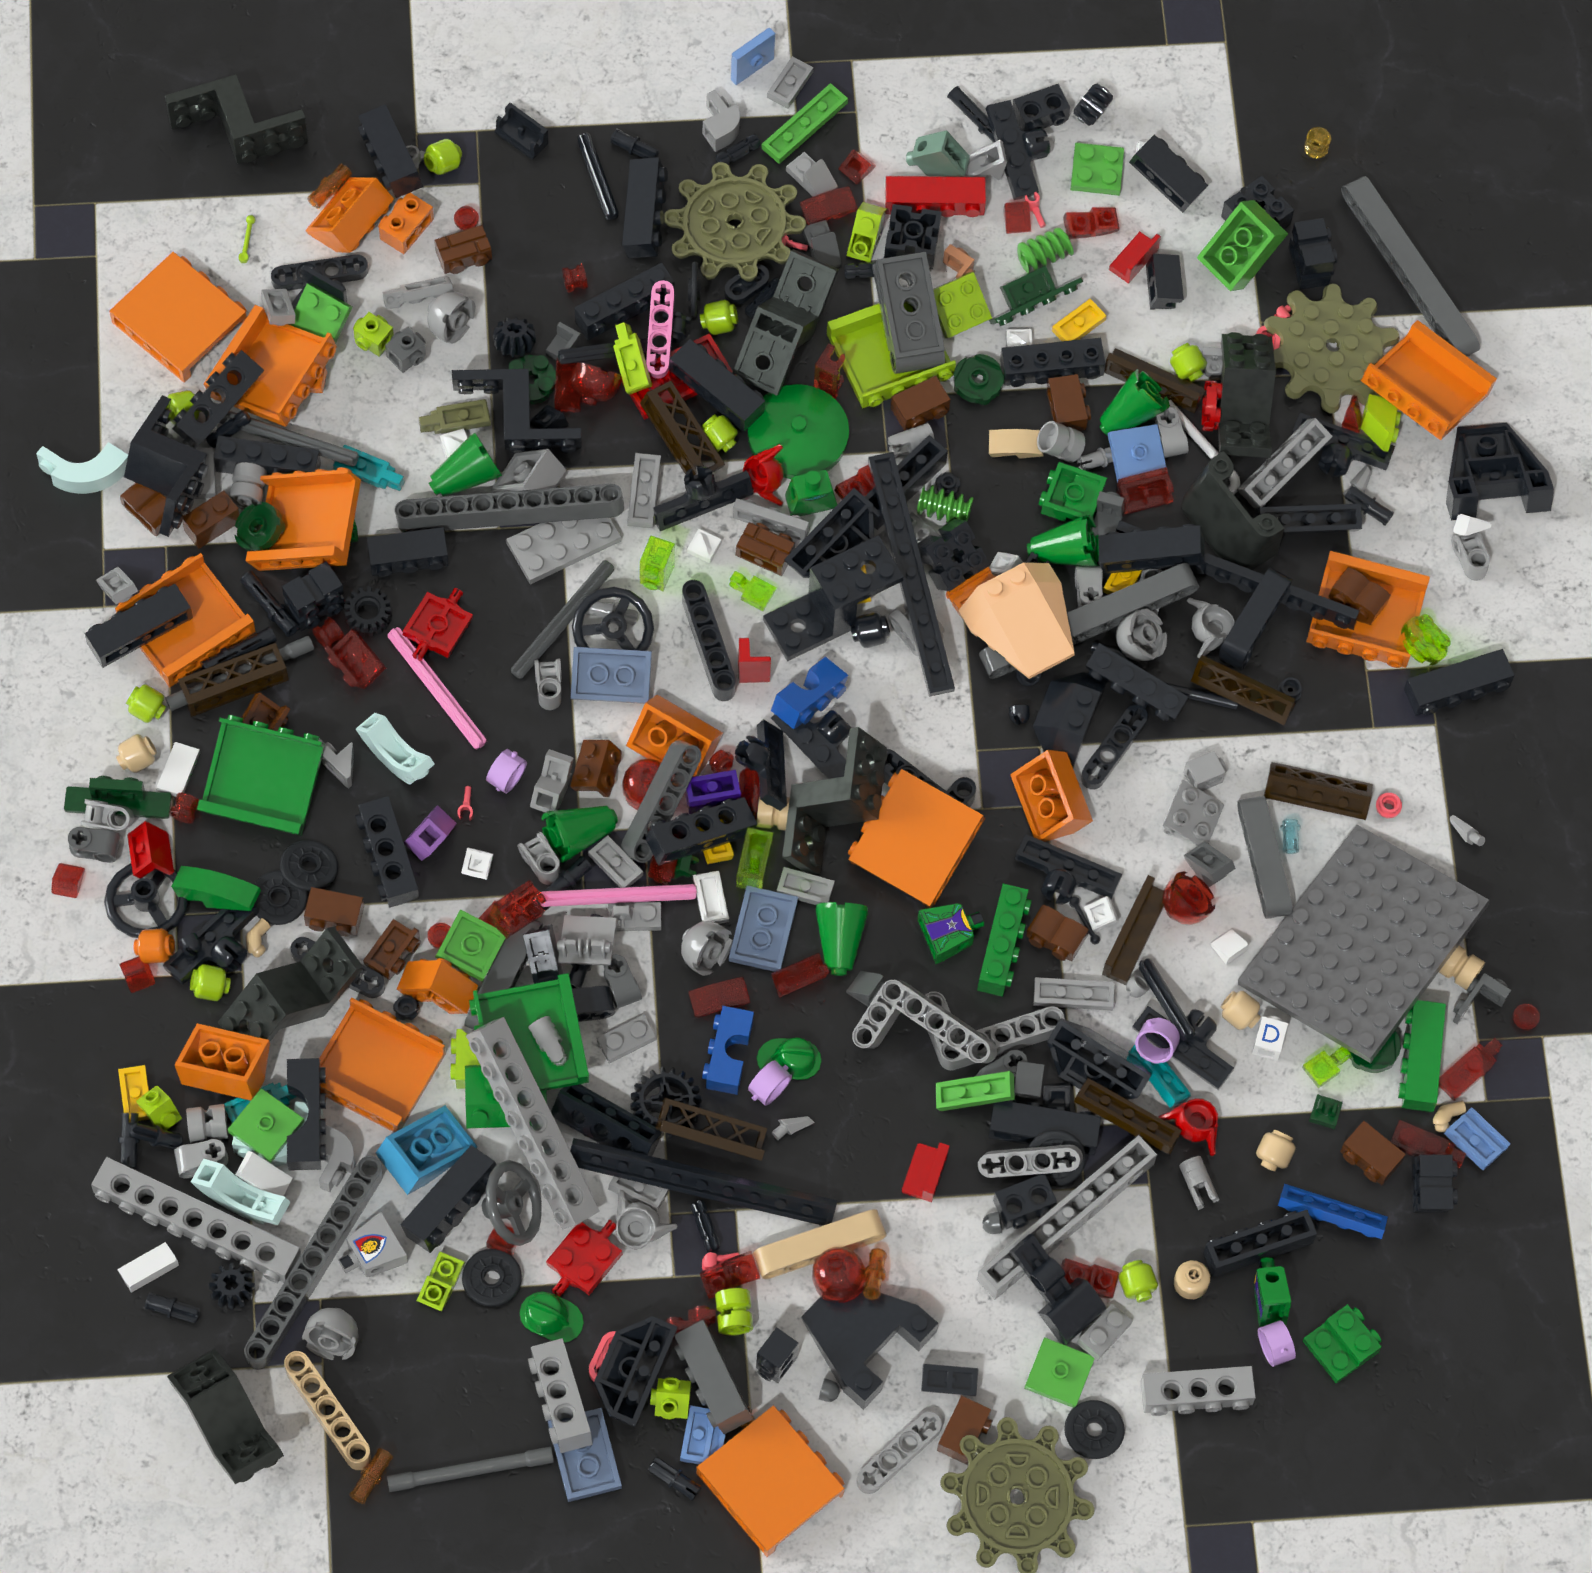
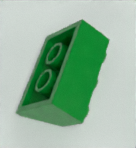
M481 1065L465 1066L466 1129L510 1127L506 1122L505 1114L497 1100L493 1101L492 1093H486L485 1076L482 1073ZM541 1091L547 1103V1091Z

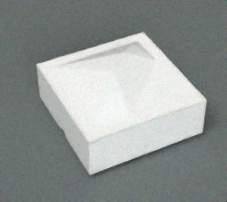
M1006 329L1007 347L1032 345V330Z
M464 428L439 435L446 458L467 439Z
M698 529L687 548V553L710 563L721 545L722 539Z
M468 847L461 873L487 880L494 854Z
M1108 896L1084 906L1092 930L1095 932L1119 922L1112 901Z

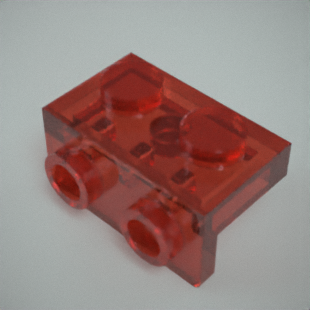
M351 629L334 647L327 645L324 648L329 654L327 657L329 662L334 667L342 670L344 673L343 679L351 687L356 686L365 689L386 669L385 665L356 630Z

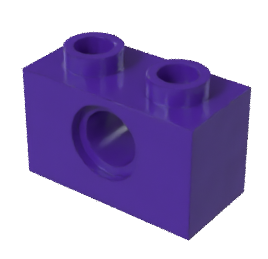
M736 770L692 777L684 792L689 814L696 813L705 806H718L730 798L735 800L741 798Z

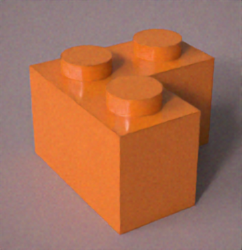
M420 959V961L407 962L396 990L404 995L413 997L418 1002H433L449 1014H467L470 1008L469 1000H473V991L477 990L478 985L470 980L468 974L451 967L452 964L445 959Z

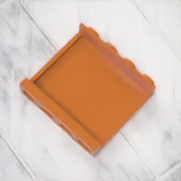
M174 252L167 256L109 310L111 321L116 327L184 383L191 377L190 369L239 322L243 324L247 318V311L240 302L231 300L222 287L214 286L204 272H197L187 258L184 256L179 257Z
M255 305L206 381L215 371L220 374L225 368L222 364L223 361L232 352L236 355L242 350L264 371L233 407L286 427L290 420L296 416L302 401L309 396L311 387L321 377L329 359L334 357L337 346L331 333H327L323 338L289 324L284 326L270 325L264 308ZM228 373V382L232 385H237V376L233 373ZM205 381L204 386L207 389L209 385ZM211 392V398L222 402V397L219 393Z
M1418 320L1412 324L1407 336L1375 365L1372 363L1368 365L1361 379L1369 388L1439 440H1442L1490 394L1497 378Z
M343 467L332 471L317 469L315 472L294 471L293 474L275 472L271 475L261 476L260 480L268 485L266 502L281 513L286 527L269 550L247 551L246 562L258 571L312 568L326 561L329 566L347 565L361 479L353 474L350 469Z
M1330 551L1319 596L1330 599L1328 596L1332 587L1348 567L1363 574L1370 582L1383 587L1391 596L1387 605L1371 625L1357 621L1354 630L1339 628L1333 622L1325 619L1312 618L1306 642L1312 643L1313 646L1318 648L1327 647L1335 649L1341 654L1362 656L1363 659L1368 661L1377 660L1385 662L1394 668H1406L1410 659V652L1430 576Z
M201 553L195 557L187 558L175 570L165 572L161 579L153 584L145 585L138 594L126 602L119 603L115 608L116 613L126 611L133 607L137 601L148 599L155 595L162 587L173 584L177 585L191 607L193 618L140 647L141 651L169 687L178 683V679L188 676L201 668V661H205L220 653V649L224 647L229 648L256 632L253 619L249 614L245 615L204 563Z
M901 769L899 774L894 773L888 783L890 789L886 796H881L882 805L879 811V819L864 823L861 832L864 834L859 842L855 840L848 851V855H850L848 860L852 864L858 865L919 900L925 906L933 908L985 818L979 812Z
M351 997L349 1000L350 1008L319 1058L321 1067H326V1083L321 1084V1093H326V1098L392 1132H396L403 1128L446 1055L445 1045L441 1039L434 1035H429L428 1037L420 1033V1030L413 1024H403L397 1021L396 1017L387 1011L381 1013L373 1009L372 1004L366 1000L359 999L358 1001Z
M774 1405L699 1464L696 1473L766 1557L775 1552L778 1544L836 1497L839 1496L841 1498L844 1495L845 1489L843 1487L845 1483L836 1472L831 1473L825 1466L827 1462L818 1451L813 1452L807 1445L809 1441L800 1430L796 1432L790 1425L791 1419L782 1409L778 1411Z

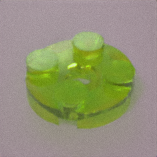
M1423 614L1422 616L1412 617L1402 626L1401 634L1405 632L1406 638L1403 644L1415 660L1420 663L1427 661L1430 662L1429 665L1433 666L1446 657L1447 647L1451 644L1450 638L1440 630L1429 615Z

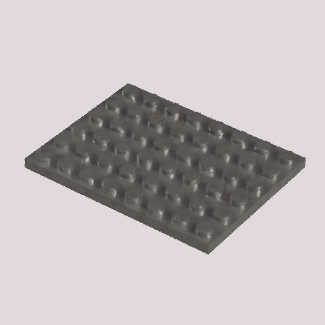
M1356 825L1295 904L1293 913L1285 917L1239 977L1238 985L1371 1063L1489 906V899L1361 826Z

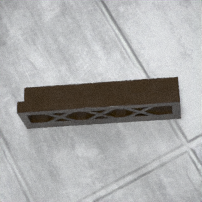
M1115 348L1113 353H1109L1106 358L1104 373L1126 382L1131 373L1138 369V374L1144 371L1161 387L1162 391L1159 394L1163 399L1167 396L1168 400H1171L1176 406L1194 414L1206 393L1203 387L1185 379H1180L1172 373Z
M672 381L645 394L640 404L685 474L692 468L693 476L697 475L696 466H704L700 460L701 454L710 456L715 464L708 467L712 470V473L724 467L725 464ZM668 390L673 397V403L663 402L659 394ZM674 412L685 416L687 419L686 426L675 421L673 418ZM688 433L698 436L700 440L699 446L689 443L687 440Z
M276 643L178 679L191 717L289 681L287 668ZM274 653L277 662L270 665L260 663L263 656ZM245 663L252 666L250 672L246 674L236 672L241 664ZM217 673L228 675L222 683L218 684L211 681ZM193 682L203 684L200 691L192 694L189 693L186 686Z
M1203 655L1199 658L1191 682L1282 725H1285L1296 704L1294 703V698Z
M1271 762L1264 796L1267 799L1366 820L1372 798L1373 784Z
M1149 875L1112 947L1102 975L1123 985L1127 984L1170 893L1153 886L1155 878Z
M1089 1078L1074 1100L1075 1103L1137 1137L1139 1135L1145 1142L1167 1154H1171L1182 1131Z
M664 1098L655 1129L762 1161L765 1150L761 1148L767 1131L766 1127ZM669 1105L679 1107L684 1118L675 1123L666 1121ZM684 1109L692 1111L693 1113L687 1115ZM698 1114L705 1115L709 1126L696 1130L690 1119ZM710 1117L719 1120L713 1123ZM686 1121L689 1127L680 1124ZM724 1121L729 1122L735 1132L726 1138L720 1137L715 1126ZM736 1125L743 1126L744 1128L738 1130ZM712 1129L715 1135L707 1133L706 1131ZM749 1129L759 1131L755 1147L745 1144L740 1134ZM737 1136L740 1142L731 1139Z

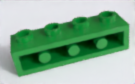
M1007 884L1002 885L977 991L1003 997L1005 986L1011 987L1014 972L1009 970L1011 962L1017 963L1020 950L1015 945L1017 938H1023L1026 924L1021 923L1023 914H1029L1032 901L1027 899L1028 889Z
M1418 1000L1405 1017V1024H1409L1408 1033H1404L1402 1048L1407 1049L1406 1058L1402 1057L1400 1073L1404 1074V1083L1400 1082L1398 1088V1098L1402 1099L1401 1108L1434 1112L1437 1105L1446 1004Z

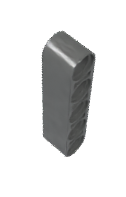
M676 740L669 746L622 841L621 849L631 859L644 863L652 858L653 853L645 838L654 823L662 820L665 822L671 821L701 760V751L697 746L682 740Z
M1265 796L1238 800V814L1264 917L1269 919L1292 914V900Z
M520 913L515 916L478 994L515 987L528 961L523 934L532 928L534 930L542 929L543 923ZM469 1010L464 1026L474 1030V1026L478 1025L477 1015L471 1016V1011Z

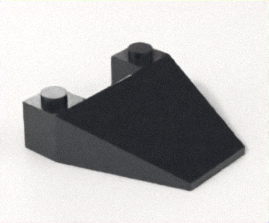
M1507 422L1457 427L1446 497V505L1451 521L1457 520V516L1460 514L1476 518L1478 500L1521 496L1526 513L1551 511L1554 487L1549 472Z
M837 1279L801 1317L841 1389L863 1410L882 1391L883 1381L866 1366L870 1360L896 1333L919 1352L937 1333L938 1322L919 1305L841 1279Z

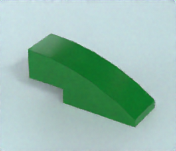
M181 866L171 886L178 898L183 897L187 900L202 901L206 908L243 911L252 910L261 892L258 886L230 875L188 866Z

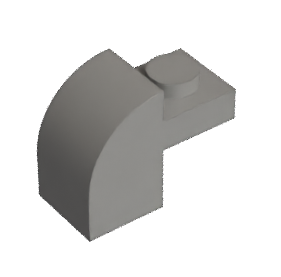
M716 90L707 93L706 107L713 116L703 121L702 134L713 150L717 152L730 145L737 138L740 129V110L737 104L729 107L727 100L723 96L720 97Z
M550 749L548 750L542 774L534 786L530 804L531 808L543 812L559 809L571 779L572 773L570 771L573 757Z
M326 1125V1135H321V1144H326L325 1162L328 1164L319 1178V1184L321 1189L331 1192L334 1185L338 1186L344 1175L342 1170L349 1173L353 1172L355 1156L353 1146L348 1137L342 1132Z

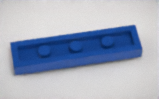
M1284 1184L1278 1206L1285 1208L1287 1211L1301 1212L1308 1210L1310 1217L1315 1220L1327 1221L1336 1224L1342 1229L1355 1230L1367 1237L1379 1239L1383 1237L1388 1218L1387 1216Z

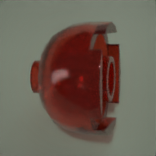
M574 363L570 381L573 391L583 397L582 403L596 406L597 402H607L617 394L622 376L612 371L606 372L601 370L600 367L584 363Z
M650 758L640 759L632 763L624 773L622 792L627 803L636 810L639 809L661 764L659 760Z
M1182 871L1177 873L1164 888L1162 902L1167 915L1172 920L1185 925H1193L1202 922L1214 911L1215 905L1212 906L1211 902L1214 895L1202 879L1196 875L1191 878L1185 875L1188 872Z
M832 1247L821 1253L812 1266L813 1284L817 1293L824 1300H838L839 1303H844L855 1299L865 1287L864 1283L867 1278V1272L862 1259L853 1250L844 1247Z

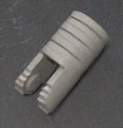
M925 423L888 437L889 453L893 452L894 457H899L911 453L929 435L934 438L930 425Z
M550 1016L536 1020L529 1026V1030L532 1032V1036L535 1038L540 1050L546 1052L547 1056L550 1057L549 1060L554 1065L564 1066L568 1057L561 1045L562 1038L559 1036V1032L555 1028L554 1023H552Z
M1201 1156L1190 1158L1179 1165L1198 1210L1204 1208V1201L1198 1191L1202 1187L1206 1188L1208 1196L1213 1203L1219 1201Z

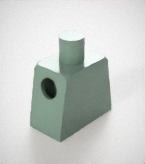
M947 130L918 137L913 151H909L906 154V162L909 166H918L930 177H965L970 155Z

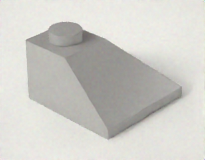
M549 449L515 453L491 491L496 493L556 488L560 484L561 477L566 469Z

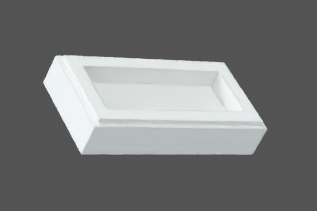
M175 742L156 787L157 791L171 793L172 796L182 799L200 755V749Z
M719 871L693 875L702 922L728 923L729 916Z
M250 1151L247 1152L235 1174L260 1190L284 1196L293 1179Z

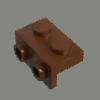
M255 693L242 716L243 723L253 725V721L262 722L269 725L268 729L278 731L279 727L283 728L287 723V714L290 708L288 706L280 707L262 693Z
M583 740L570 787L575 791H597L603 797H610L615 783L617 768L621 761L622 751L610 740Z
M393 919L364 958V965L391 980L394 974L398 975L403 970L406 964L404 960L410 953L414 954L420 946L419 930L415 927L411 930Z

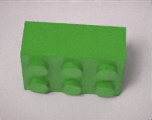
M1255 200L1242 201L1200 252L1197 259L1229 291L1242 290L1252 280L1288 233Z

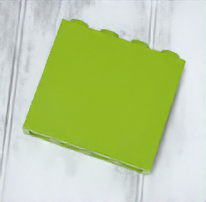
M879 304L827 323V336L862 409L868 406H878L892 396L934 376L943 382L954 375L956 362L955 360L950 361L946 350L944 351L945 364L934 368L894 374ZM903 304L906 311L913 312L910 304Z

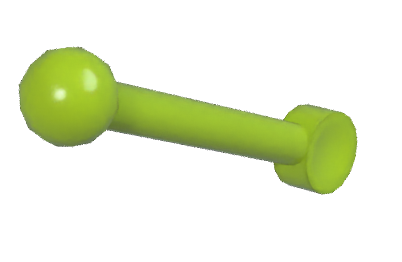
M253 215L246 217L248 224L243 250L238 256L241 263H247L249 260L247 254L252 225L256 221Z

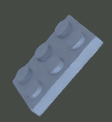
M574 647L571 699L645 704L649 700L652 651Z
M747 886L729 961L780 973L798 897Z
M602 1408L585 1412L593 1445L565 1453H560L558 1444L553 1445L568 1502L622 1489ZM563 1418L560 1421L567 1422L570 1421L571 1418ZM551 1420L548 1421L549 1428H553Z

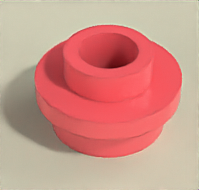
M1384 793L1378 797L1376 810L1382 817L1394 818L1401 812L1402 802L1396 794ZM1384 804H1391L1393 809H1386Z

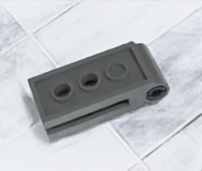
M926 252L877 259L872 268L894 374L934 368L945 364V348ZM899 279L906 280L909 287H902ZM903 304H910L913 312L906 311Z

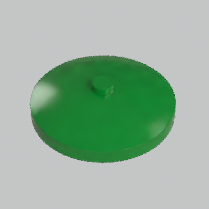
M794 384L783 386L780 394L777 396L770 392L763 396L765 411L748 428V442L753 455H757L779 444L782 445L783 449L774 458L782 464L783 478L788 479L807 474L809 471L827 470L828 472L841 460L848 444L849 424L843 408L830 394L813 386Z

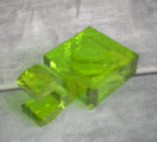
M734 571L730 578L729 586L743 593L741 600L762 612L776 592V587L756 576H753L751 581H749L744 575Z
M1340 1047L1329 1056L1323 1050L1303 1064L1302 1068L1319 1089L1340 1074L1341 1070L1337 1066L1349 1059L1350 1052L1346 1048Z

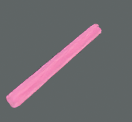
M399 627L390 630L388 633L389 640L474 749L482 748L487 742L485 736L424 658L422 661H418V657L417 659L413 658L412 654L416 648L407 637L402 635L403 631Z
M694 884L544 891L540 894V904L542 907L692 900L696 898L697 891Z

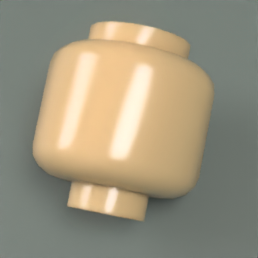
M135 734L119 744L118 752L120 755L116 756V759L123 770L128 768L131 772L138 773L154 763V755L157 754V750L148 736L143 737Z
M1232 991L1220 1006L1223 1009L1222 1017L1238 1030H1243L1247 1026L1253 1028L1261 1018L1258 1014L1260 1010L1259 1002L1245 991L1237 993Z
M1273 1130L1272 1133H1265L1256 1151L1257 1157L1262 1160L1261 1166L1274 1172L1277 1167L1281 1169L1287 1168L1296 1150V1146L1292 1143L1293 1138L1277 1130Z
M1190 1260L1182 1263L1174 1276L1176 1291L1186 1299L1200 1298L1206 1293L1210 1284L1208 1268L1198 1261Z

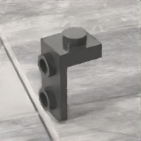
M1099 492L1097 513L1094 519L1096 528H1092L1095 536L1116 532L1119 521H1122L1125 512V501L1119 494Z
M1486 973L1483 974L1480 980L1475 978L1467 989L1470 995L1466 1000L1461 998L1455 1006L1453 1012L1456 1013L1453 1022L1458 1025L1479 993L1502 1007L1508 999L1511 989L1502 980L1493 979Z

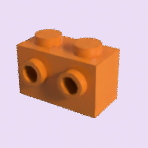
M412 193L406 194L404 198H399L394 205L393 211L389 216H384L379 223L380 240L405 254L434 220L433 207Z

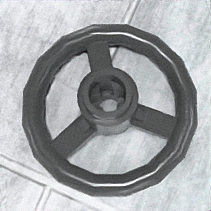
M506 1160L497 1164L489 1174L486 1185V1198L482 1201V1212L486 1218L490 1219L497 1234L507 1243L516 1246H522L531 1242L538 1233L542 1216V1200L538 1185L531 1172L519 1162ZM507 1171L515 1172L521 1178V1181L513 1190L502 1191L498 1187L500 1177ZM528 1191L532 1203V1217L529 1227L525 1231L519 1215L523 1208L522 1197ZM507 1218L510 1220L515 1234L505 1226L502 1219Z

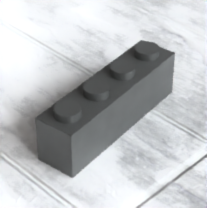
M704 1320L675 1334L678 1345L674 1346L681 1361L686 1359L689 1367L685 1368V1371L692 1383L697 1382L699 1389L695 1392L703 1406L708 1405L710 1412L706 1413L712 1427L716 1428L718 1426L722 1433L726 1434L753 1419L711 1330Z

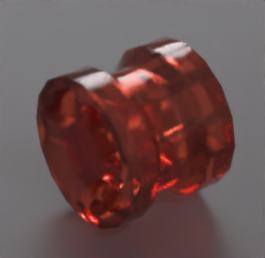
M582 264L577 265L573 269L568 267L562 268L563 279L568 293L573 292L576 288H581L582 290L588 288Z
M330 617L324 621V625L321 627L316 626L312 629L314 636L326 650L330 649L335 641L344 639L342 630Z
M177 793L175 797L176 804L171 807L169 814L180 822L191 824L195 820L194 813L197 810L199 799L186 793Z

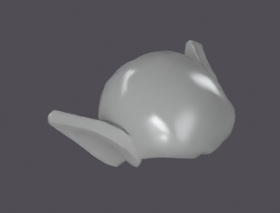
M1188 598L1187 602L1198 608L1192 617L1191 629L1196 639L1203 643L1197 654V657L1200 658L1201 655L1205 656L1224 642L1235 624V620L1229 611L1219 607L1217 604Z
M620 1190L618 1192L616 1237L625 1246L638 1250L645 1247L649 1242H653L677 1229L676 1223H660L657 1212L650 1206L640 1202L629 1204L624 1191Z

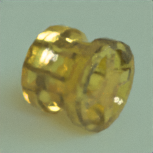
M1321 127L1310 129L1304 145L1307 155L1312 158L1324 157L1328 153L1331 141L1330 133Z

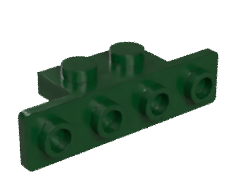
M1042 266L1000 286L1010 310L990 319L989 322L990 324L998 323L999 326L1013 321L1012 316L1019 312L1021 316L1034 311V305L1040 302L1044 306L1057 300L1055 295L1061 292L1067 295L1078 290L1077 285L1082 283L1083 279L1082 277L1075 278L1055 287L1047 267Z
M98 776L97 778H90L89 788L72 786L66 788L64 811L66 813L85 814V799L108 802L109 804L126 806L132 810L134 817L168 819L172 797L171 793L145 791L143 781H139L136 778L127 777L119 780L109 776ZM117 811L115 816H125L122 811Z

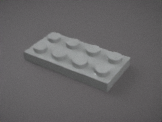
M610 518L539 523L507 538L506 542L529 584H532L621 542V536Z

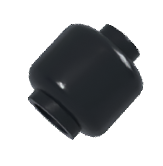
M874 611L857 616L855 626L851 627V633L854 642L859 641L862 647L870 648L884 644L887 636L890 635V628L886 616H881L879 612Z

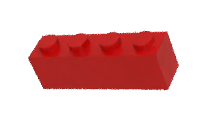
M886 176V214L891 215L892 204L912 207V213L921 214L922 209L942 211V216L952 217L954 215H966L968 217L984 216L986 206L985 177Z

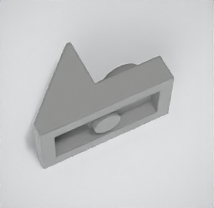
M998 140L970 154L965 177H985L991 175L1000 180L1007 164L1003 141Z
M803 152L786 166V172L819 203L838 189L834 178L822 159L815 162Z
M329 742L324 743L325 747L321 763L349 789L352 786L353 743L348 744L339 753Z

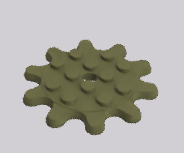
M718 162L712 167L713 179L710 183L700 185L693 180L686 179L679 184V192L688 200L687 205L682 209H670L664 213V222L667 226L684 231L683 237L672 245V253L679 259L692 255L702 257L704 261L701 266V274L706 279L712 280L716 278L722 269L733 267L739 270L743 280L747 282L753 281L758 274L757 263L759 261L771 259L779 264L787 262L791 251L782 243V238L789 234H800L806 227V221L803 217L790 215L785 210V207L795 200L797 189L793 185H784L776 189L768 187L765 182L768 176V169L762 164L752 166L747 175L737 177L731 173L729 165ZM737 219L741 223L737 226L738 228H735V226L728 224L729 221Z
M1337 284L1327 285L1323 290V298L1320 301H1311L1298 290L1289 293L1287 303L1292 310L1291 317L1280 318L1271 316L1264 322V326L1267 329L1266 332L1272 335L1276 333L1280 337L1279 348L1274 350L1276 368H1284L1291 375V380L1285 387L1286 395L1292 399H1298L1307 391L1316 392L1321 397L1322 409L1327 413L1337 412L1340 408V400L1345 395L1356 397L1364 406L1369 394L1376 395L1375 391L1364 384L1361 379L1370 363L1375 365L1384 357V349L1396 345L1400 339L1399 333L1395 328H1380L1372 322V317L1377 311V303L1374 299H1363L1358 305L1347 304L1342 299L1341 289ZM1327 343H1337L1338 351H1330L1326 347Z
M1005 1417L997 1424L998 1437L993 1444H983L973 1435H966L961 1439L960 1449L968 1459L967 1469L963 1473L948 1472L940 1480L941 1488L947 1493L958 1496L961 1501L960 1511L948 1519L946 1527L953 1536H960L970 1532L979 1538L980 1547L976 1554V1561L981 1567L989 1568L993 1566L1001 1554L1008 1553L1016 1559L1017 1568L1020 1573H1036L1038 1569L1037 1557L1042 1549H1052L1062 1558L1072 1556L1076 1547L1073 1540L1067 1534L1069 1522L1074 1519L1088 1520L1094 1515L1093 1504L1086 1499L1077 1497L1073 1490L1075 1481L1087 1473L1088 1464L1081 1457H1075L1066 1461L1057 1457L1055 1445L1059 1434L1053 1426L1042 1427L1034 1439L1027 1440L1019 1434L1016 1421L1010 1417ZM1017 1489L1022 1492L1024 1498L1021 1504L1011 1502V1490Z

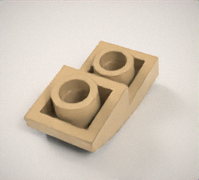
M989 430V455L991 457L1016 455L1019 459L1041 457L1043 452L1037 446V437L1040 430Z

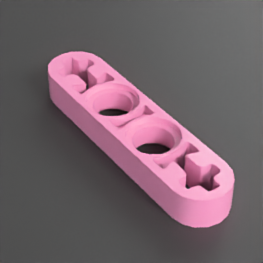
M665 280L656 282L651 292L646 364L649 375L653 378H662L669 371L675 294L672 284ZM661 288H666V291L670 293L665 295V305H660V294L656 293L661 292ZM657 312H666L669 316L668 320L665 323L656 322L654 316ZM659 335L667 339L666 345L660 348L655 347L652 343L653 339ZM656 354H661V365L665 366L660 367V371H655V368L651 366L656 364Z

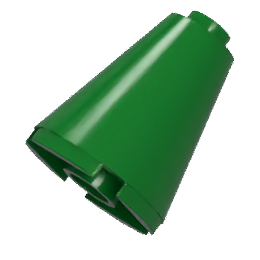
M1138 369L1131 373L1100 417V428L1107 436V433L1112 431L1135 428L1165 412L1170 407L1167 396L1164 399L1161 397L1159 392L1162 389L1152 377L1144 371L1138 374Z
M474 433L430 475L432 481L429 482V485L436 496L441 493L445 497L498 479L502 474L476 433Z
M1082 516L1032 537L1031 542L1027 544L1028 556L1031 552L1037 554L1039 563L1049 561L1051 564L1097 566V562H1099L1098 535L1095 536L1092 528H1096L1092 516Z
M608 806L549 811L542 816V820L546 819V826L542 827V831L551 849L560 857L559 862H565L614 831L618 818L615 811Z
M836 902L816 904V916L825 967L827 970H831V975L845 976L847 971H852L868 916V908L865 905L845 903V905H836Z

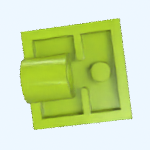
M974 272L967 273L933 289L939 322L945 338H950L992 319Z

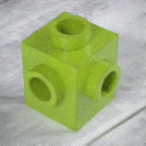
M370 312L364 318H359L353 327L356 345L364 351L369 350L378 357L386 350L385 344L394 335L393 327L388 324L386 319L380 315L375 316Z
M673 1377L658 1378L657 1389H651L650 1405H655V1416H661L665 1419H688L691 1381L678 1380Z

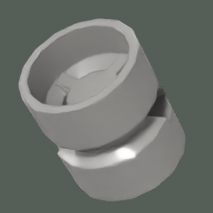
M1049 421L1042 426L1038 433L1037 446L1045 454L1056 456L1067 462H1074L1084 451L1085 437L1081 431L1066 427L1055 421Z
M247 462L235 465L232 477L233 484L230 488L229 497L237 507L245 509L251 504L255 506L261 504L260 502H262L263 498L262 489L265 483L260 480V477L267 476V470L263 467Z
M225 1104L210 1105L208 1110H204L202 1106L186 1109L190 1143L206 1141L207 1137L217 1140L228 1139Z

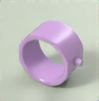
M504 750L496 758L486 777L488 783L496 787L497 791H502L505 794L515 787L527 766V761L518 756L516 751Z
M1148 1019L1136 1037V1050L1141 1057L1149 1062L1156 1064L1167 1062L1173 1056L1179 1044V1031L1174 1024L1166 1019ZM1157 1033L1166 1038L1170 1047L1158 1048L1149 1043L1145 1034Z
M775 1060L768 1063L755 1076L748 1087V1091L753 1094L751 1098L754 1101L758 1099L765 1106L772 1103L785 1090L792 1079V1075L786 1071L789 1069L788 1066L784 1065L782 1067Z
M1279 1320L1258 1329L1261 1348L1272 1367L1295 1359L1294 1344L1283 1321Z

